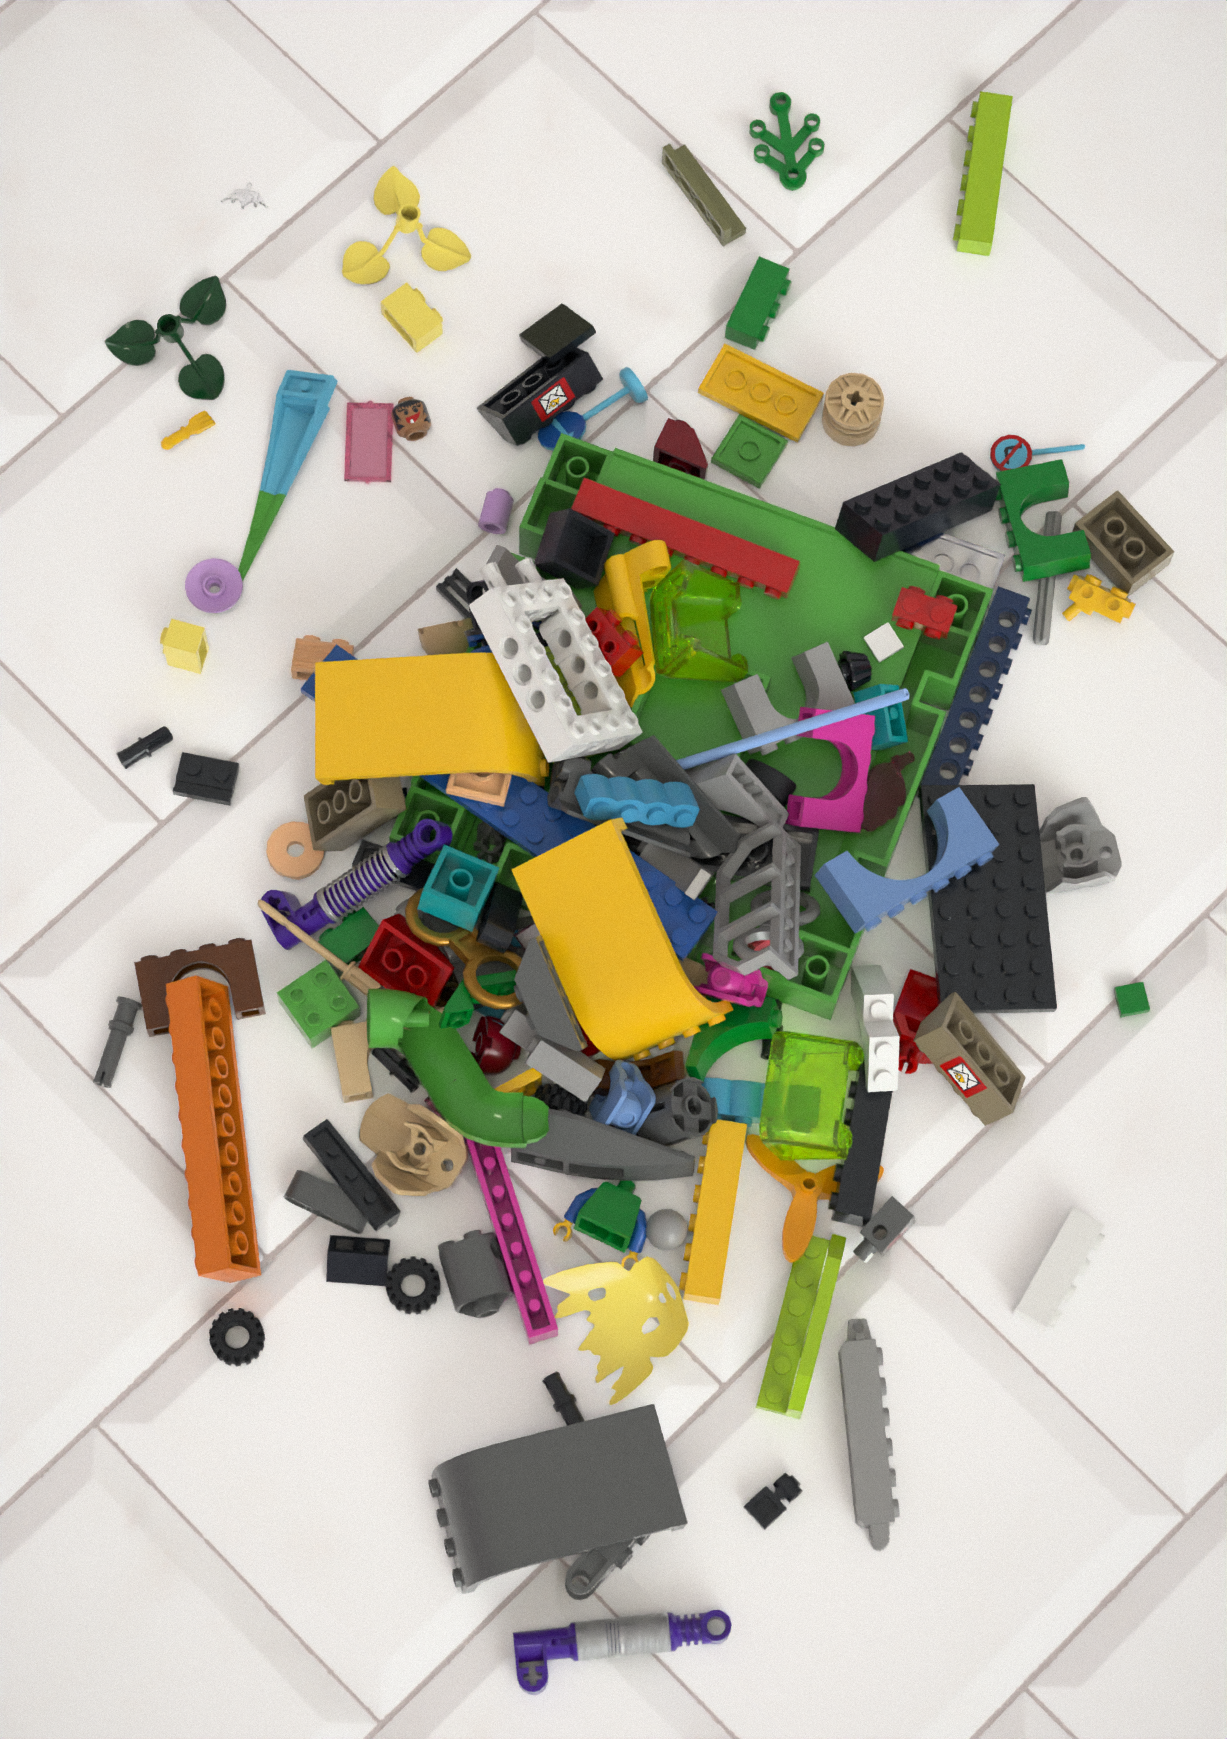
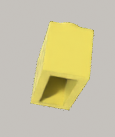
M406 282L381 301V314L410 347L418 353L443 334V318L435 308L430 309L423 294L417 288L413 290Z
M171 619L169 627L163 628L160 637V644H163L162 653L165 654L167 665L201 674L209 651L205 627Z

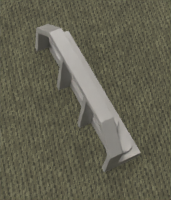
M774 820L740 838L737 851L730 853L717 871L715 910L718 913L714 921L713 958L723 967L744 976L770 963L775 971H779L787 980H790L798 975L801 845ZM773 838L772 863L730 885L731 878L751 850ZM772 881L771 902L729 923L730 902ZM771 919L769 946L739 962L727 957L728 942Z

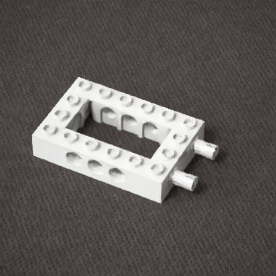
M526 558L515 565L524 582L523 584L507 585L496 562H491L481 567L479 572L489 590L472 602L469 607L548 763L619 750L643 733L636 715L632 712L625 699L624 691L618 685L610 664L605 660L598 646V641L587 625L585 615L579 609L572 595V590L564 578L543 581L532 558ZM533 621H542L539 626L541 636L546 640L555 657L554 661L556 665H559L568 683L567 687L572 691L581 708L580 712L582 715L577 716L571 699L565 693L559 681V676L546 655L544 646L539 642L532 628Z

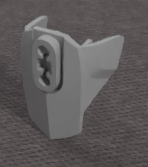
M1081 797L1056 807L1045 818L1039 830L1046 894L1093 887L1115 881L1122 867L1116 837L1101 824L1099 815L1088 797ZM1106 851L1111 856L1109 858H1102L1100 854ZM1073 858H1080L1081 860L1075 861Z

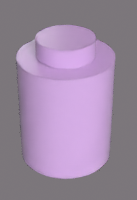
M495 488L493 491L486 493L478 523L479 528L492 534H504L506 532L514 502L508 491Z

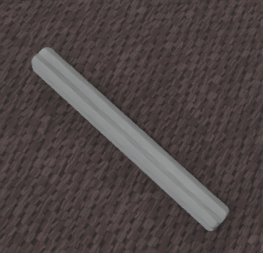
M1048 511L1046 513L1043 536L1060 535L1062 522L1060 512ZM1056 575L1041 578L1038 582L1033 641L1037 645H1047L1049 643Z

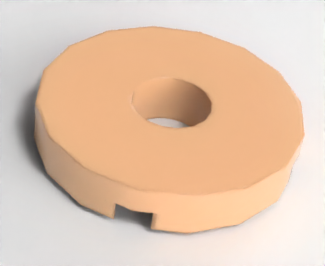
M292 821L280 825L272 832L267 841L266 854L270 866L278 875L300 880L311 876L320 868L325 851L313 850L309 824ZM291 845H301L304 848L303 854L299 857L290 856L287 851Z

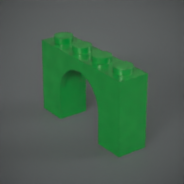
M1063 459L996 472L995 480L1001 484L995 500H999L1001 508H998L1001 525L1006 524L1008 530L1005 532L1008 548H1013L1015 554L1012 555L1013 567L1015 572H1020L1022 582L1090 569L1091 552L1084 530L1055 536H1043L1028 529L1021 519L1023 513L1033 505L1068 498L1069 479Z

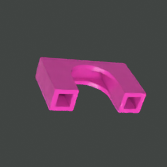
M800 707L798 722L833 710ZM861 714L796 735L824 739L831 742L841 756L842 772L836 787L827 795L822 797L789 795L787 806L789 815L785 824L860 833L861 824L864 819V799L868 788L867 776L871 763L870 752L872 737L875 733V716Z

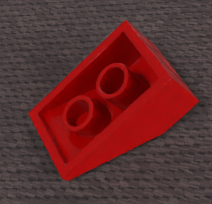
M400 913L382 919L358 968L386 989L407 991L425 997L428 1004L433 1008L455 969L437 946L423 942L412 933L406 923V918Z

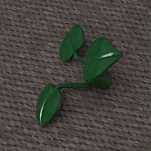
M211 276L203 279L185 292L181 298L179 309L181 314L187 318H181L179 315L165 314L159 318L156 330L144 320L127 322L105 340L107 348L122 362L133 366H140L154 359L156 355L154 344H158L162 336L168 343H177L191 363L184 366L179 373L178 383L181 390L193 399H217L224 388V369L219 360L210 354H203L196 361L181 340L184 336V328L181 323L194 324L197 320L202 325H212L223 317L227 305L219 278Z

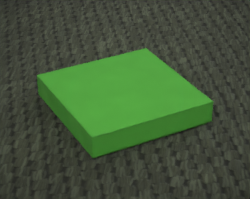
M739 414L712 456L711 463L760 489L788 445V440Z

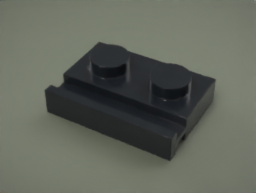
M182 752L175 786L173 787V795L230 806L240 768L239 763Z

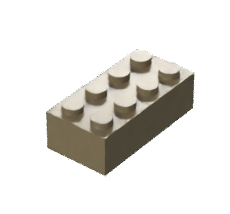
M400 777L334 780V784H319L303 795L313 850L344 851L406 810L405 796Z

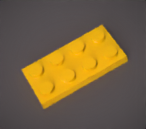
M725 343L698 388L699 394L797 443L824 397V392Z

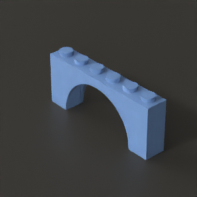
M960 787L937 799L927 810L934 824L938 840L936 860L931 871L907 880L885 878L864 868L846 851L826 862L815 874L855 934L864 928L867 932L873 930L882 923L881 918L887 915L890 919L895 917L905 909V904L909 902L912 905L919 903L927 897L926 892L933 889L934 892H938L950 883L948 879L953 876L960 879L972 870V865L977 863L980 867L994 857L992 852L1000 844Z

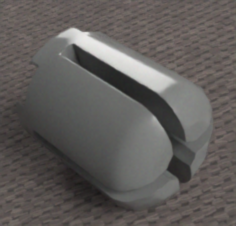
M695 1077L683 1078L654 1088L655 1105L637 1133L642 1138L667 1147L703 1136L709 1131L711 1125L717 1122L718 1107L716 1098H711L708 1091L701 1085L704 1082Z

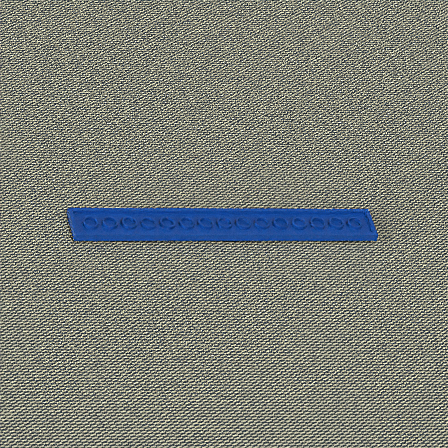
M336 644L322 662L358 659ZM315 671L300 688L301 693L314 702ZM450 774L419 775L446 794ZM512 775L504 807L446 794L533 857H537L596 827L591 822L549 807L547 803L548 792L534 782H528L525 778ZM629 850L677 958L683 962L714 922L718 911L698 897L696 900H693L684 894L682 890L675 886V881Z

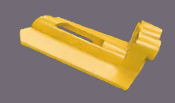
M662 540L644 543L626 552L624 555L617 554L611 556L604 563L605 575L593 591L597 607L607 611L609 609L615 611L622 619L620 624L625 630L628 629L637 637L634 620L636 621L642 651L644 652L645 665L641 655L621 677L614 675L618 685L624 691L625 699L630 707H633L638 695L645 694L651 689L655 681V658L644 592H648L647 589L656 586L660 581H664L666 574L671 569L667 546Z

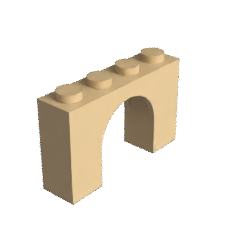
M435 1006V1007H434V1008H435L436 1010H438L440 1013L443 1012L444 1007H443V1008H442L441 1006ZM367 1018L365 1022L354 1023V1021L350 1020L342 1021L337 1027L331 1028L344 1103L373 1098L368 1070V1059L373 1048H368Z

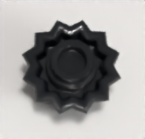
M843 651L839 654L838 666L850 692L871 680L872 667L868 656L864 653Z

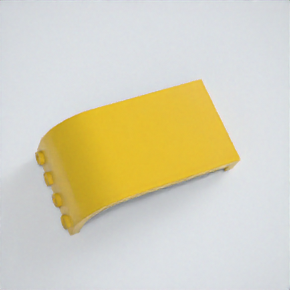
M457 653L315 662V779L322 785L334 784V780L491 772L520 776L528 782H534L538 786H545V777L549 776V763L545 759V755L493 653Z
M623 818L610 819L511 870L536 927L543 937L574 1013L589 1039L603 1054L613 1060L633 1058L634 1061H639L650 1056L649 1050L658 1046L659 1050L674 1045L676 1043L675 1037L683 1034L685 1039L701 1032L699 1026L707 1022L710 1027L726 1020L724 1014L732 1011L733 1008L728 1001L711 1002L694 988L687 978L621 833L627 829Z

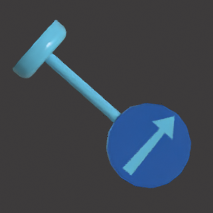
M629 367L623 368L619 373V378L624 388L583 415L572 411L561 412L553 418V422L550 425L538 430V440L541 446L547 450L554 451L561 433L582 439L586 432L587 424L585 421L626 394H629L636 403H644L648 400V395L642 383Z

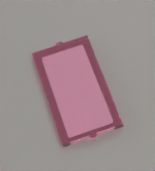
M371 400L367 403L347 402L344 481L365 482L366 484L371 482H391L393 443L391 412L394 408V403H373Z

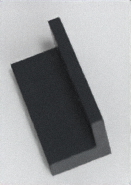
M330 1235L327 1250L326 1282L386 1286L391 1239Z

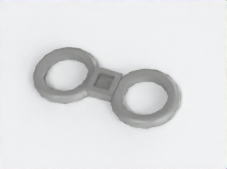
M771 890L758 894L751 901V912L771 902ZM800 892V905L806 908L805 911L799 913V926L813 922L820 915V904L814 897ZM771 919L761 924L759 928H753L733 940V950L739 958L745 959L758 952L747 946L749 943L759 940H770ZM800 938L798 959L804 953V943Z

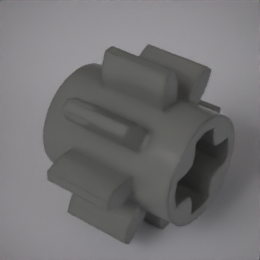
M494 828L486 834L479 832L480 842L473 843L474 850L480 851L477 854V858L480 860L484 859L492 865L500 860L506 845L504 843L507 840L504 835L499 836L495 833ZM490 845H495L493 851L488 850Z

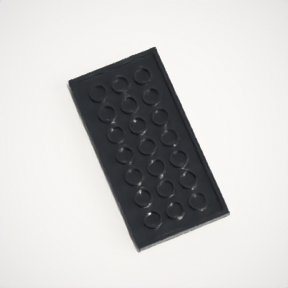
M1035 784L921 785L918 790L926 873L931 871L938 850L936 830L927 810L937 799L958 787L963 791L1000 844L992 852L994 857L984 865L979 867L976 863L971 866L972 870L962 878L957 879L953 876L948 879L950 883L938 892H934L933 889L928 891L938 1006L951 993L956 992L974 1014L1055 1012L1057 1010Z

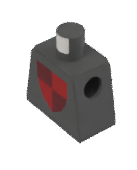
M891 1196L860 1231V1235L864 1239L853 1250V1253L865 1264L877 1251L884 1256L916 1222L915 1216ZM879 1229L887 1231V1235L882 1240L874 1237V1234Z

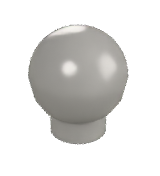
M661 1209L653 1213L648 1219L646 1236L654 1247L660 1250H673L685 1241L687 1224L684 1217L677 1211Z

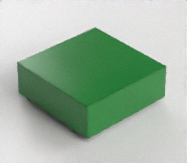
M1144 982L1114 987L1113 991L1120 1018L1150 1011Z

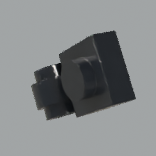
M784 1473L774 1482L773 1486L776 1488L774 1493L765 1486L744 1505V1509L765 1531L787 1510V1507L781 1500H787L791 1503L802 1493L803 1490L799 1487L801 1483L793 1475L789 1476L787 1473Z

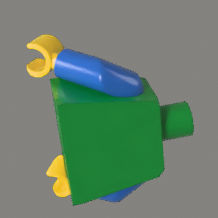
M620 1180L617 1186L609 1182H603L598 1189L591 1188L576 1195L564 1214V1222L557 1223L554 1226L553 1234L556 1236L559 1229L565 1227L567 1228V1235L564 1236L563 1241H569L573 1235L571 1226L574 1223L573 1229L623 1253L629 1249V1254L621 1261L623 1268L627 1259H633L635 1263L639 1262L637 1256L638 1253H642L647 1237V1219L645 1212L640 1209L642 1199L633 1194L636 1189L635 1183L633 1181Z

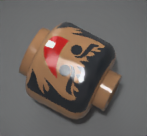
M413 397L400 399L397 402L398 405L391 412L398 436L406 438L408 441L422 439L427 435V431L432 424L426 404Z

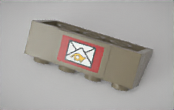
M956 992L951 993L920 1023L914 1041L919 1050L925 1053L931 1060L936 1070L950 1083L954 1092L970 1107L972 1114L978 1117L986 1126L1014 1112L1026 1077Z

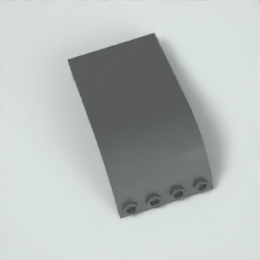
M654 1404L496 1443L461 1454L438 1465L433 1470L432 1479L428 1480L432 1498L437 1497L440 1509L436 1510L440 1528L445 1527L448 1539H444L446 1554L448 1558L453 1557L456 1569H452L453 1581L456 1588L461 1587L462 1594L475 1592L481 1583L518 1569L667 1530L673 1532L684 1529L688 1524Z

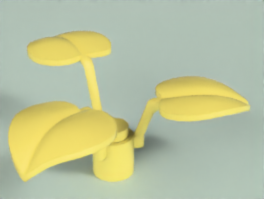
M392 166L378 181L373 200L380 213L384 215L396 213V225L379 252L375 245L366 241H358L350 245L343 256L342 274L346 279L357 284L367 285L381 281L387 275L390 268L389 262L382 255L385 254L399 231L405 234L412 233L415 230L418 231L421 242L425 243L421 250V257L427 266L437 271H449L469 262L471 254L465 243L448 229L441 227L433 228L429 231L428 237H425L422 229L423 224L419 223L421 215L420 209L417 207L420 201L419 191L412 181L406 178L395 166Z

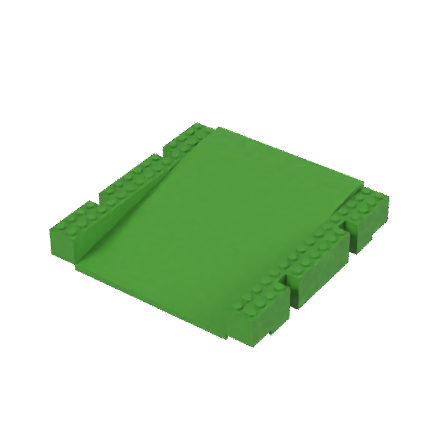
M561 433L543 477L539 479L519 526V554L532 559L536 558L550 512L571 509L583 479L587 478L800 561V568L788 598L780 597L777 600L763 593L764 590L756 586H753V589L745 588L737 584V579L726 576L725 579L711 574L709 572L710 569L702 565H699V568L691 567L682 562L683 558L672 555V558H669L671 569L666 574V579L660 581L656 586L647 589L648 592H644L655 658V681L651 689L645 694L638 695L633 707H630L636 715L643 733L619 750L587 757L592 760L590 771L609 753L615 755L619 751L631 745L633 746L652 735L661 742L675 760L742 740L721 689L755 674H758L774 709L787 718L797 719L800 707H805L806 694L791 658L826 642L829 643L837 664L840 660L839 654L843 651L864 653L868 656V660H870L872 667L871 680L850 692L854 702V692L878 684L899 685V690L906 688L909 692V699L902 701L908 742L884 750H871L870 752L871 763L867 776L868 788L864 799V819L861 824L860 833L819 829L810 893H804L814 897L820 904V915L813 922L799 926V938L804 943V953L798 959V975L787 980L779 971L764 967L759 968L762 978L768 982L765 997L776 998L782 1003L831 1021L865 928L856 934L853 932L815 874L826 862L848 851L864 868L876 875L886 877L918 789L938 741L946 711L924 704L922 701L949 711L985 618L994 589L939 570L940 565L902 551L873 562L831 525L621 449L615 448L614 451H610ZM619 534L618 537L614 536L607 559L617 554L624 555L638 546L629 542L630 537ZM511 553L519 561L526 559L525 557ZM536 567L539 575L544 579H558ZM603 569V572H602V575H601L600 580H601L602 577L605 575V570H604V569ZM569 585L582 604L581 611L586 618L597 607L593 592L596 586L578 590ZM909 586H915L925 590V595L936 598L937 595H941L953 600L952 604L957 605V610L947 639L940 637V640L933 639L924 635V631L915 628L907 630L897 626L896 622L892 621V614L902 587L908 589ZM634 620V624H635V628H636V633H637V637H638V640H639V646H640V648H641V650H642L641 643H640V639H639V634H638V630H637V626H636V621ZM888 622L904 648L878 663L863 637ZM533 628L535 633L540 632L538 629ZM477 643V646L474 647L468 646L466 653L482 647L481 643ZM802 737L789 744H785L784 740L776 743L778 749L763 756L760 751L750 755L748 750L737 753V756L745 764L749 759H755L786 775L796 784L793 795L822 797L836 787L841 777V756L837 748L831 742L824 739ZM553 762L549 763V776L545 777L544 790L548 793ZM413 776L411 787L405 798L406 810L398 815L389 836V842L400 841L401 838L412 833L415 826L421 820L432 819L443 822L451 828L453 836L449 847L477 858V854L480 851L474 850L473 843L477 840V827L482 820L420 776ZM719 810L722 814L742 817L731 812ZM433 829L430 833L431 842L436 837L435 829ZM507 838L500 860L493 863L494 866L499 867L495 882L498 881L521 892L511 869L535 857ZM490 845L488 850L493 851L495 845ZM435 851L431 855H427V858L423 860L435 864L441 851ZM714 877L710 879L698 897L713 909H715L716 878ZM730 880V885L737 881ZM762 885L730 902L729 923L750 913L751 901L758 894L772 890V887ZM523 897L521 909L529 911ZM800 905L799 913L805 911L806 908ZM714 922L686 957L700 963L704 967L705 962L701 959L702 953L713 955ZM734 939L728 942L727 957L739 962L743 959L739 958L734 952Z

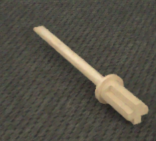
M261 899L258 900L257 905L262 911L285 926L297 938L342 971L341 981L345 979L366 996L368 989L381 988L382 985L358 968L355 961H352L348 966L297 925L288 921L285 916Z

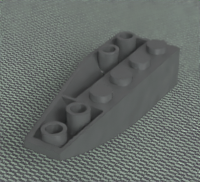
M549 1108L548 1125L550 1130L544 1138L535 1143L527 1144L526 1148H511V1162L566 1175L593 1179L623 1181L664 1180L691 1177L694 1174L695 1156L684 1151H678L573 1114L565 1109L555 1110Z

